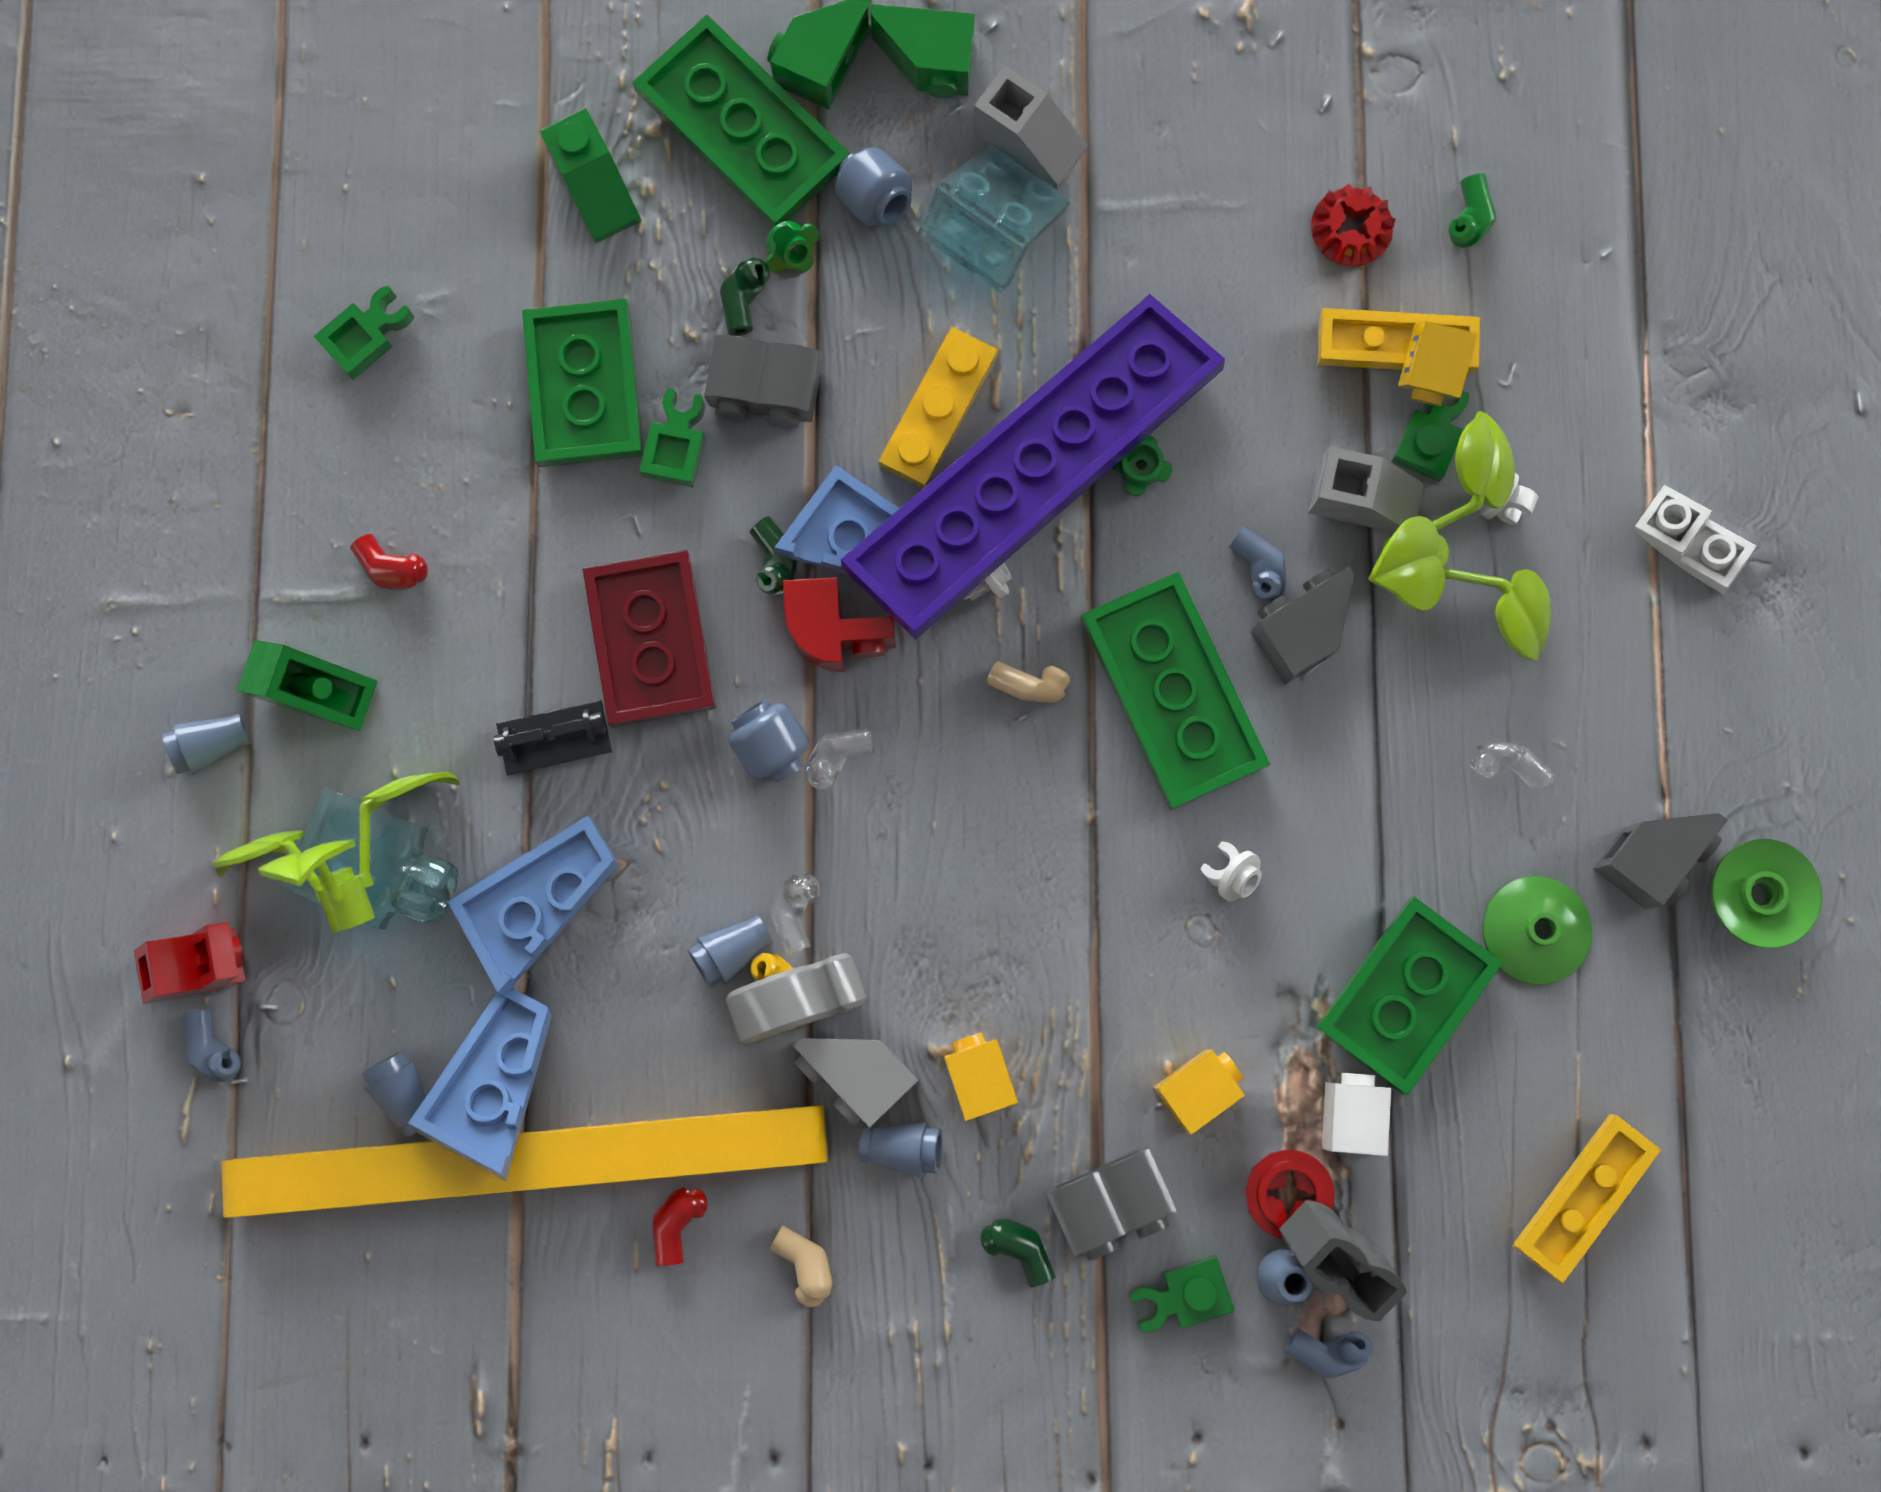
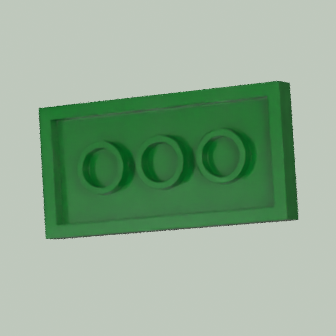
M707 14L632 82L635 92L772 227L781 222L788 221L838 174L840 164L850 155L822 125Z
M1179 571L1081 614L1080 619L1170 811L1271 765Z

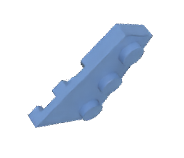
M835 465L776 544L774 554L849 576L842 569L840 559L900 508Z
M586 816L447 901L494 988L502 996L508 993L619 866L595 822L589 816Z
M513 988L505 996L496 993L408 1122L415 1132L506 1181L551 1023L552 1013L550 1009Z

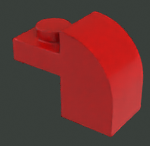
M837 577L783 580L784 610L787 627L796 648L812 664L826 670L844 672L843 651L853 650L854 657L872 658L885 655V648H896L895 626L892 616L841 619L840 589Z
M229 922L205 925L191 935L146 941L133 950L143 1004L192 996L246 981L242 964L241 944L236 928H230Z

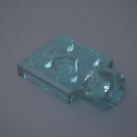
M325 787L298 849L304 852L320 844L354 839L357 846L326 861L330 872L345 867H352L354 876L359 875V818L361 800L335 789ZM380 808L376 809L370 817V873L374 885L365 888L375 918L365 924L377 929L386 930L390 919L395 913H401L419 922H437L449 907L448 900L427 892V889L431 887L442 891L445 888L455 892L459 879L458 869L452 863L428 854L424 849V839L429 829ZM315 869L314 872L316 873V875H317L318 878H319L320 875H319L317 869ZM307 879L301 887L286 882L283 883L281 888L322 905L321 902H318L315 891Z

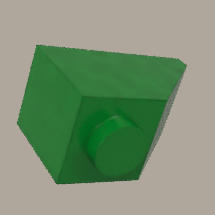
M843 0L793 17L785 33L779 32L776 34L768 51L767 61L771 65L773 79L784 90L829 110L871 29L870 13L872 0Z
M871 4L872 39L917 91L927 92L929 95L937 98H952L956 95L968 96L974 44L975 14Z
M587 108L539 130L547 150L595 243L642 221L616 164Z
M255 640L236 691L289 710L360 731L378 681L289 646Z

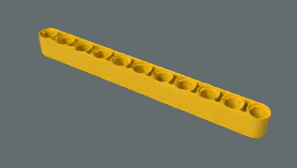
M824 1105L521 1132L506 1181L434 1141L222 1160L223 1218L822 1163L828 1161Z

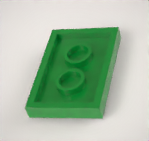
M627 299L523 309L522 317L534 455L538 467L643 456L630 306Z
M1415 896L1410 897L1317 1023L1315 1029L1402 1095L1408 1096L1500 969L1503 962Z

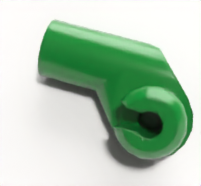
M1484 173L1467 176L1460 182L1466 208L1457 219H1452L1448 227L1450 238L1457 247L1467 248L1480 243L1495 223L1496 213Z

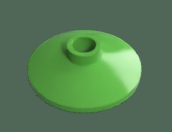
M1755 839L1735 846L1719 861L1711 880V901L1720 923L1732 936L1754 947L1777 948L1798 941L1813 927L1821 910L1822 888L1814 866L1802 852L1782 841ZM1755 885L1762 887L1766 894L1765 901L1761 905L1754 902L1751 896L1752 888Z
M1530 876L1506 884L1492 897L1484 913L1482 934L1486 950L1503 962L1500 967L1502 972L1523 983L1543 985L1563 980L1580 967L1590 949L1592 925L1586 906L1571 888L1555 879ZM1539 919L1546 920L1551 927L1550 936L1545 940L1539 938L1534 930L1535 923Z

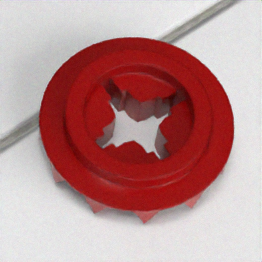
M1349 183L1342 189L1333 192L1329 190L1315 207L1311 219V234L1316 247L1326 258L1339 265L1358 267L1372 263L1384 254L1392 241L1396 219L1392 218L1388 209V199L1381 200L1373 194L1371 186L1360 189L1353 188ZM1348 213L1353 219L1360 215L1362 217L1368 216L1361 228L1363 234H1359L1358 231L1352 229L1338 235L1345 223V214Z
M1293 1149L1272 1152L1264 1157L1258 1164L1252 1167L1244 1189L1248 1213L1263 1231L1280 1239H1283L1279 1229L1288 1220L1286 1219V1210H1284L1283 1201L1267 1194V1190L1284 1187L1286 1178H1289V1170H1292L1291 1178H1294V1187L1303 1190L1306 1194H1312V1199L1303 1198L1302 1201H1293L1292 1209L1288 1212V1219L1306 1200L1319 1202L1332 1210L1335 1200L1333 1182L1326 1168L1313 1156Z

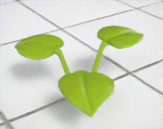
M1478 411L1475 418L1463 430L1455 455V467L1459 481L1468 494L1473 495L1470 502L1433 522L1423 516H1415L1405 520L1395 533L1385 540L1382 553L1368 580L1386 589L1404 605L1417 611L1429 610L1438 603L1444 589L1445 578L1495 587L1503 594L1497 602L1495 611L1497 624L1503 638L1524 659L1530 661L1538 660L1540 653L1545 647L1551 622L1549 592L1538 574L1529 569L1518 570L1512 576L1511 582L1504 578L1443 567L1448 561L1449 548L1445 538L1438 535L1437 531L1479 510L1484 502L1494 509L1503 507L1509 499L1514 484L1515 464L1510 444L1500 426L1487 413Z
M450 772L412 775L390 782L360 798L362 803L360 805L359 875L354 876L352 867H345L330 872L326 861L357 846L354 839L328 842L301 852L293 841L305 837L303 830L270 834L246 845L234 848L212 862L213 869L216 870L217 875L221 878L232 865L254 859L268 852L289 854L258 868L259 874L299 887L307 879L315 891L318 902L322 903L333 933L356 927L375 918L365 889L374 885L370 873L371 814L390 799L428 782L460 786V781L457 775ZM315 869H317V871H318V873H319V875H320L319 878H318V876L316 875V873L314 872Z

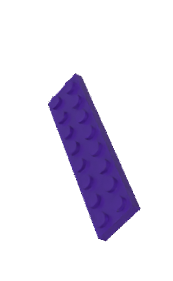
M1149 294L840 559L842 569L916 640L1223 371L1225 358Z

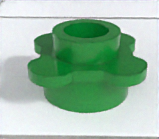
M784 221L773 227L766 240V248L770 254L766 259V265L773 273H780L784 269H796L799 273L808 271L814 264L812 250L814 243L819 239V230L811 223L801 227L794 221Z
M1147 436L1112 467L1114 470L1120 471L1126 482L1125 490L1132 496H1140L1144 494L1146 487L1156 481L1166 482L1171 477L1172 465L1164 460L1163 453L1157 446L1158 442L1153 436ZM1143 461L1146 464V468L1140 470L1136 467V463Z

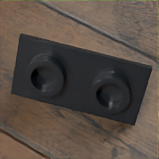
M602 700L496 723L498 735L494 736V745L497 755L499 757L503 756L507 776L613 752Z

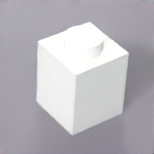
M1342 1073L1341 1084L1325 1082L1322 1149L1332 1152L1388 1156L1391 1088L1376 1087L1375 1075Z

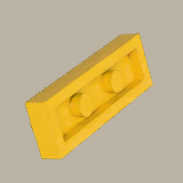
M1322 308L1319 314L1317 365L1402 370L1414 325L1423 321H1430L1478 334L1467 374H1474L1479 368L1480 317Z
M951 326L878 461L879 467L922 489L927 486L998 356V349Z
M1609 1114L1512 1246L1554 1280L1564 1283L1660 1153L1661 1149L1618 1115Z

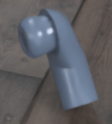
M1244 525L1229 547L1250 561L1252 590L1254 594L1261 600L1277 599L1283 594L1287 583L1284 555L1279 549Z

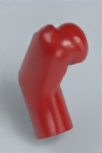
M685 1187L674 1190L655 1212L652 1227L656 1266L684 1263L681 1231L692 1218H702L706 1213L707 1198L702 1190L697 1188L688 1190Z

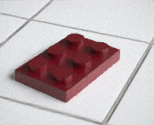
M684 550L583 568L608 725L612 728L717 709L689 551Z

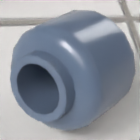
M870 147L854 152L842 161L835 183L836 197L864 225L870 227L888 226L899 221L908 211L912 201V179L906 170L884 150Z
M765 699L745 710L731 721L735 729L729 735V745L748 775L752 778L763 779L772 775L777 783L788 778L803 767L799 757L808 748L809 739L786 704L777 703L771 705L768 699Z

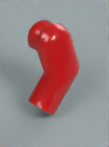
M372 534L363 535L350 545L351 551L370 579L381 588L407 590L414 588L417 582H422L427 577L428 566L418 554H410L407 557L386 555Z

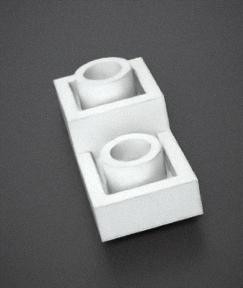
M1664 485L1635 525L1634 531L1680 568L1724 595L1753 554L1756 545L1711 521L1709 517L1712 511Z

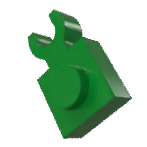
M384 286L373 294L370 308L364 313L353 302L313 336L352 380L393 347L384 337L389 330H402L414 319L413 313L406 305L394 314L386 313V307L397 298L389 286Z
M668 388L663 397V409L667 416V422L662 424L651 421L639 472L643 478L693 488L705 437L703 432L692 430V426L702 419L705 412V404L702 395L695 394L692 407L685 412L675 409L677 402L675 389Z
M1463 391L1461 398H1457L1453 406H1446L1443 403L1442 406L1425 404L1428 414L1415 409L1410 415L1391 462L1440 482L1447 472L1464 430L1450 424V422L1458 418L1467 407L1469 393Z
M1215 1255L1163 1271L1162 1274L1167 1288L1157 1290L1151 1286H1139L1128 1293L1132 1303L1142 1299H1150L1155 1303L1154 1314L1147 1319L1137 1321L1140 1330L1144 1332L1157 1330L1165 1323L1167 1316L1176 1314L1178 1324L1183 1329L1235 1312L1218 1258Z

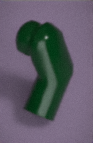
M749 258L747 261H742L721 285L720 296L729 335L741 336L753 330L749 305L762 291L770 277L768 266L759 258Z
M767 516L757 522L749 531L750 535L766 553L762 572L757 573L756 580L759 589L764 593L782 595L784 593L783 580H794L798 561L774 554V548L784 533L771 517Z
M999 1219L982 1230L980 1242L983 1249L992 1256L1001 1253L1020 1260L1031 1288L1056 1278L1041 1238L1033 1228L1010 1219Z

